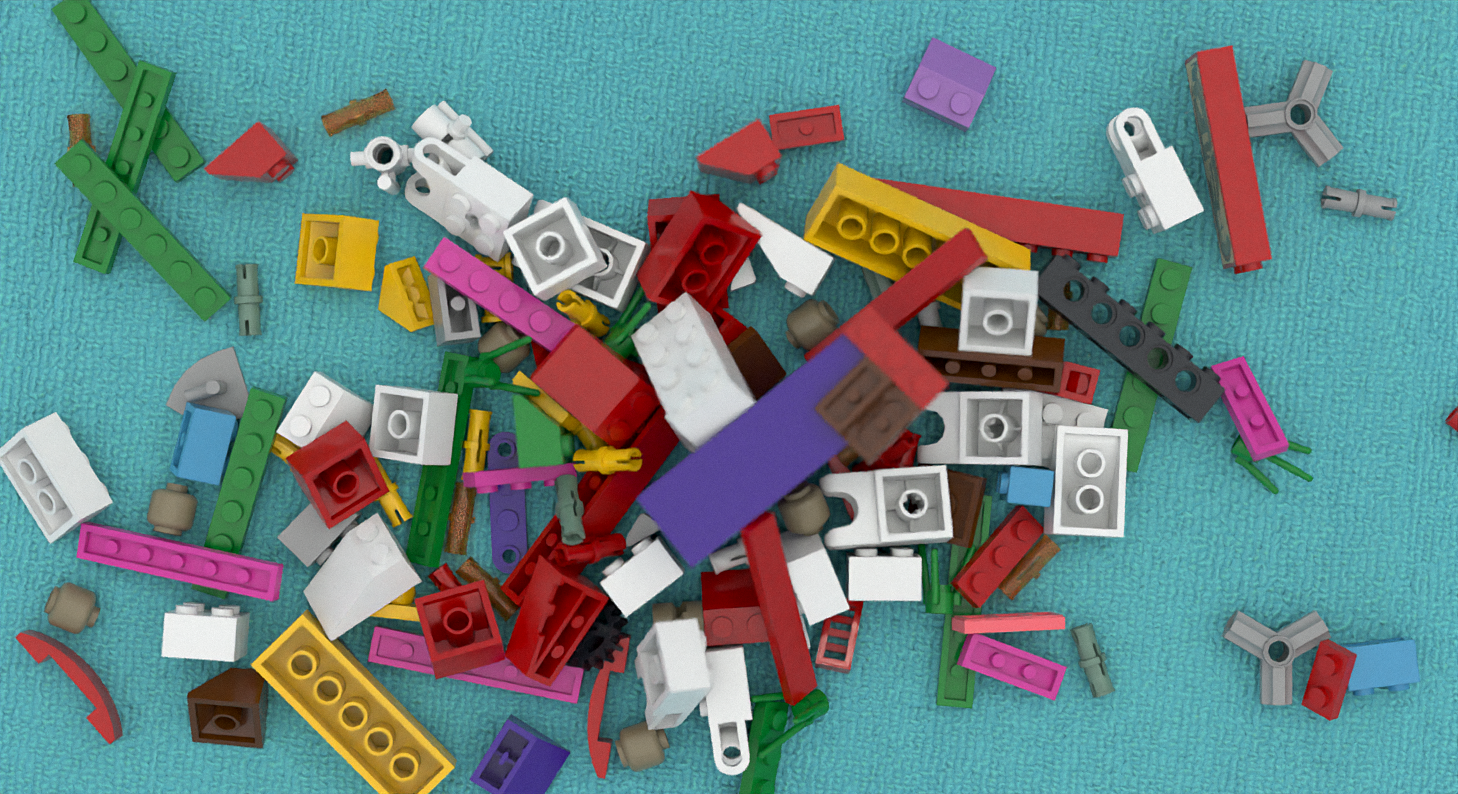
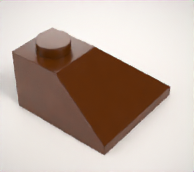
M230 668L189 691L187 703L192 742L263 748L269 696L268 682L253 668Z

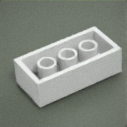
M687 292L671 302L663 311L631 335L673 427L696 447L700 448L755 404L711 314Z

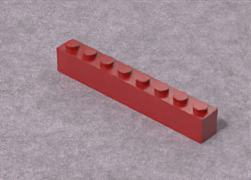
M874 178L1030 249V253H1037L1038 248L1052 249L1051 256L1058 254L1063 257L1064 254L1073 257V253L1086 254V261L1104 264L1108 263V258L1118 257L1124 214Z

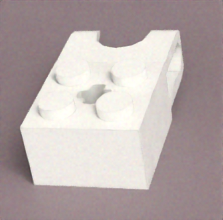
M1140 108L1125 109L1108 123L1106 135L1125 175V178L1122 179L1123 186L1130 198L1136 197L1141 207L1137 213L1146 230L1151 228L1153 234H1156L1204 211L1173 146L1164 148L1150 117L1144 110ZM1124 123L1132 127L1134 136H1129L1124 130Z
M433 137L421 140L414 147L412 165L417 172L407 180L404 192L405 198L413 206L439 222L448 232L459 236L474 246L479 253L499 262L510 249L503 231L527 218L534 194L476 156L470 160L443 141ZM423 154H435L439 159V164L426 158ZM427 187L430 190V192L421 193L418 192L416 188Z
M542 199L538 200L534 208V214L552 205V203ZM582 216L604 260L609 257V266L606 270L588 277L568 288V290H572L575 293L623 313L639 281L636 273L651 252V247L646 242ZM513 256L511 263L521 269L515 256Z
M941 392L924 410L935 411L943 418L945 425L943 437L935 444L920 445L917 450V462L926 464L1041 465L1043 394L1034 392ZM1004 424L1003 434L998 433V426Z
M946 465L829 474L819 480L823 495L846 499L852 505L854 511L851 525L833 528L825 535V547L829 550L944 543L953 537ZM907 499L912 500L911 505L917 504L918 509L912 514L908 513V510H905L903 507Z
M697 619L655 623L637 647L638 656L634 663L637 678H643L647 697L645 717L648 730L674 728L682 724L713 686V670L710 665H707L704 653L706 650V637L704 632L699 630Z
M743 644L706 646L704 652L706 663L712 667L714 682L710 691L699 703L701 717L708 716L714 761L718 770L727 775H736L743 772L749 765L750 756L746 720H752ZM730 746L737 747L740 750L739 755L735 757H728L723 752L725 748Z

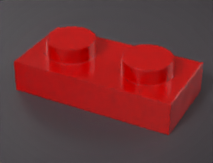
M839 105L769 115L772 141L778 151L844 141Z
M1329 639L1320 641L1301 705L1329 721L1337 719L1357 654Z

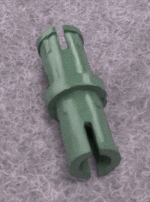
M258 264L235 265L238 297H234V304H238L239 336L262 335L259 303H263V296H259Z
M565 474L557 477V481L554 482L558 500L555 512L561 523L562 541L567 545H577L585 539L582 523L584 505L579 500L577 478L573 475Z
M1092 623L1072 628L1070 632L1080 657L1078 664L1080 668L1084 669L1093 698L1114 692L1115 689L1105 664L1107 658L1105 652L1100 650Z

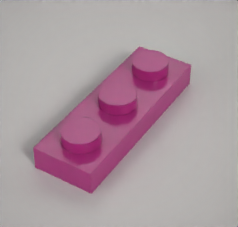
M1244 356L1211 366L1210 369L1221 378L1219 384L1226 389L1221 398L1253 461L1286 452L1289 443Z
M576 463L464 472L463 483L464 487H476L477 494L498 492V485L510 484V490L532 488L531 481L543 480L544 487L555 486L556 478L561 475L570 474L577 477V471L574 468Z
M978 633L967 634L957 661V665L1052 700L1056 699L1067 668Z

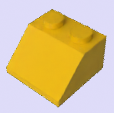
M302 213L295 284L372 291V282L375 276L376 245L379 239V220L346 215Z

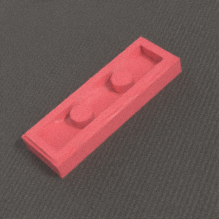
M1051 611L959 615L952 617V630L963 634L1065 629V617L1062 614Z

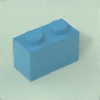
M186 402L169 470L179 478L219 485L220 478L225 476L229 463V456H227L229 443L234 442L237 436L238 423L235 421L236 416L228 410Z
M1004 465L1003 471H997L995 492L1000 493V500L1005 502L1050 507L1054 471Z
M1403 636L1340 645L1357 654L1347 690L1352 691L1354 696L1374 694V688L1388 686V691L1410 689L1409 683L1420 682L1415 639Z

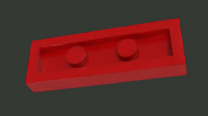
M869 305L842 332L922 411L949 385Z
M1016 505L951 581L952 586L973 608H980L1042 535L1044 528L1023 505Z

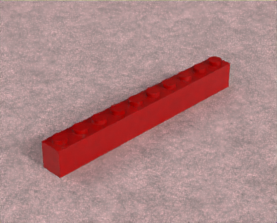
M718 305L710 313L726 346L747 329L745 325ZM662 402L620 448H637L641 452L642 456L630 457L631 460L642 459V465L638 471H615L613 474L587 471L577 484L579 500L584 505L582 523L585 536L594 535L595 537L610 535L680 441L665 419L667 413ZM556 514L500 588L519 607L522 606L539 555L556 562L554 551L557 549L556 545L564 544L562 541L560 519L557 518ZM585 562L566 566V568L580 574L587 564Z

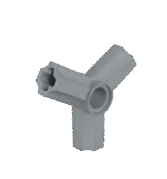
M1303 60L1286 102L1244 107L1249 138L1291 133L1317 168L1334 157L1343 149V146L1317 114V109L1333 71L1319 63ZM1292 107H1299L1304 111L1305 121L1302 125H1298L1291 120L1290 111Z
M1236 610L1229 618L1221 635L1223 638L1260 659V704L1267 705L1292 704V662L1294 658L1319 645L1320 641L1331 638L1327 626L1315 610L1276 632L1241 611ZM1281 641L1284 647L1282 656L1277 659H1271L1268 654L1270 645L1273 642Z

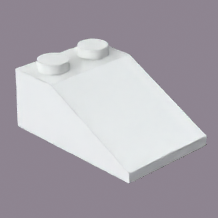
M740 203L737 207L738 212L743 219L761 232L762 237L758 243L779 276L787 281L784 288L801 298L805 297L807 293L811 296L815 295L836 258L803 240V238L746 204Z
M1056 426L1049 469L1054 471L1050 507L1044 508L1043 534L1105 538L1124 537L1128 429Z
M376 513L347 532L303 592L327 637L332 642L420 583L421 579L395 535L379 514Z

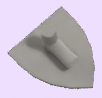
M234 346L212 353L200 359L186 370L175 384L166 406L183 415L186 402L228 410L236 416V419L242 418L249 393Z

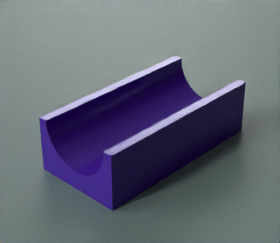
M844 334L809 362L798 368L755 402L752 407L694 453L688 455L636 498L691 568L848 445L813 409L866 356Z

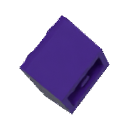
M511 714L469 780L491 794H545L571 751Z

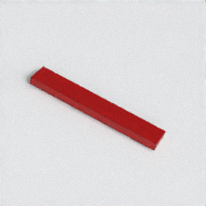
M964 227L868 305L896 331L987 260L988 257L971 229ZM868 305L804 355L806 361L809 362L843 335L842 332Z
M763 511L744 526L740 532L784 700L786 703L795 706L818 685L774 513Z

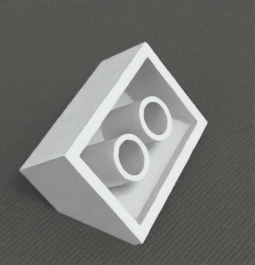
M57 412L22 428L0 448V465L50 544L81 526V523L92 519L113 503L106 486L99 481L90 466L87 456L79 449L71 436L69 427L60 419Z

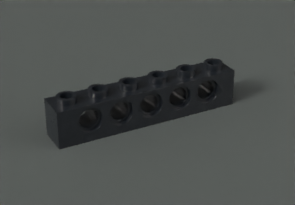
M1058 254L1053 255L1038 273L1037 299L1190 422L1200 423L1226 390L1219 384L1221 378L1208 367L1204 366L1200 369L1192 363L1193 355L1181 345L1176 343L1173 347L1163 339L1166 334L1158 326L1150 321L1145 325L1136 318L1135 315L1138 311L1123 299L1117 302L1107 294L1110 290L1109 287L1098 278L1093 276L1089 280L1079 272L1082 266L1067 254H1064L1063 257ZM1069 281L1075 282L1080 288V295L1074 302L1067 300L1063 294V288ZM1098 303L1104 305L1108 311V317L1102 324L1096 323L1091 316L1092 308ZM1125 326L1131 327L1136 335L1134 343L1128 347L1123 345L1119 338L1120 331ZM1154 348L1160 350L1163 355V363L1157 369L1152 368L1147 361L1149 352ZM1181 371L1187 372L1191 378V384L1185 391L1179 390L1175 383L1176 376Z

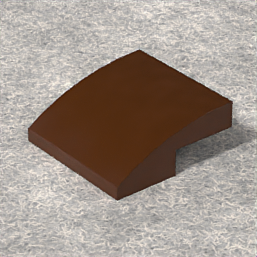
M867 356L813 408L869 465L922 413V410Z

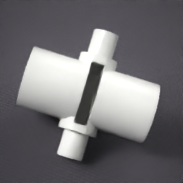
M442 101L437 106L434 104L429 107L411 127L422 139L429 137L439 139L470 160L476 156L485 161L494 152L470 127L472 124L471 119L464 114L459 116L445 101ZM430 153L427 158L439 164L438 157Z
M377 137L369 142L364 151L350 153L351 165H365L366 169L374 168L381 172V176L377 180L379 188L391 195H396L400 192L401 188L400 184L396 182V176L404 172L407 166H410L414 148H409L408 145H399L389 137ZM393 149V159L388 164L382 165L381 156L383 152Z

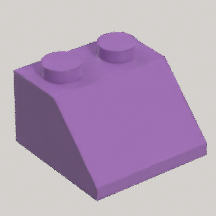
M932 37L902 102L966 132L985 96L996 67Z

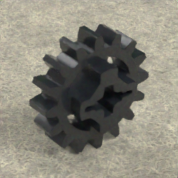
M609 597V600L567 661L568 664L586 671H590L592 667L601 670L603 669V660L613 663L615 660L612 653L615 650L623 651L619 641L620 639L628 638V634L622 632V627L628 624V620L620 617L622 612L612 598Z

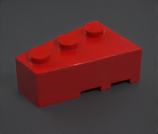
M539 555L504 656L526 677L551 687L609 600V597L587 577L566 567H560L556 562Z

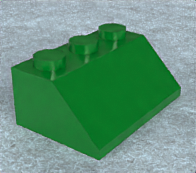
M513 395L519 468L563 465L570 462V456L576 452L574 434H567L566 428L557 423L527 395Z

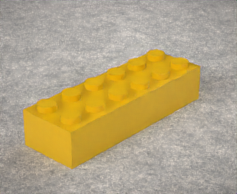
M839 162L806 216L803 240L896 282L964 227L971 229L988 257L978 267L1030 271V249ZM964 278L938 297L937 300L961 310Z
M308 609L251 664L379 794H428L455 768L457 759L337 638L332 642L330 641L319 620Z

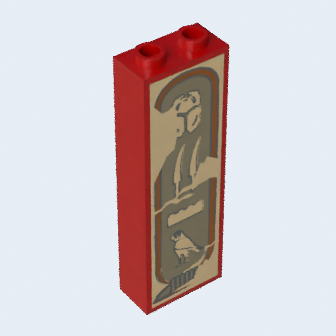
M1233 46L1198 51L1185 60V66L1223 269L1234 268V274L1263 269L1262 262L1271 260L1272 256Z

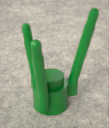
M641 285L619 320L610 329L611 333L604 340L610 348L625 359L631 353L635 357L639 356L631 335L638 331L635 327L652 307L651 303H645L630 322H627L645 294Z
M531 336L515 340L490 352H481L479 360H472L465 366L464 383L471 388H489L490 390H503L535 397L540 396L539 390L500 382L501 370L493 361L494 358L532 341Z
M1239 434L1230 450L1231 453L1236 455L1234 462L1245 467L1273 494H1277L1279 492L1278 488L1250 462L1253 459ZM1288 441V449L1311 454V448ZM1276 455L1265 458L1307 482L1313 481V476Z
M918 544V555L922 557L923 604H925V613L953 615L954 606H961L962 595L956 589L954 593H951V585H939L938 550L935 548L931 550L930 584L925 544ZM975 544L972 545V548L968 549L962 568L973 557L976 550Z
M813 689L795 706H791L795 717L793 718L795 725L758 753L760 759L772 753L804 727L813 724L815 719L828 712L829 702L821 690ZM783 692L750 697L752 703L784 699Z

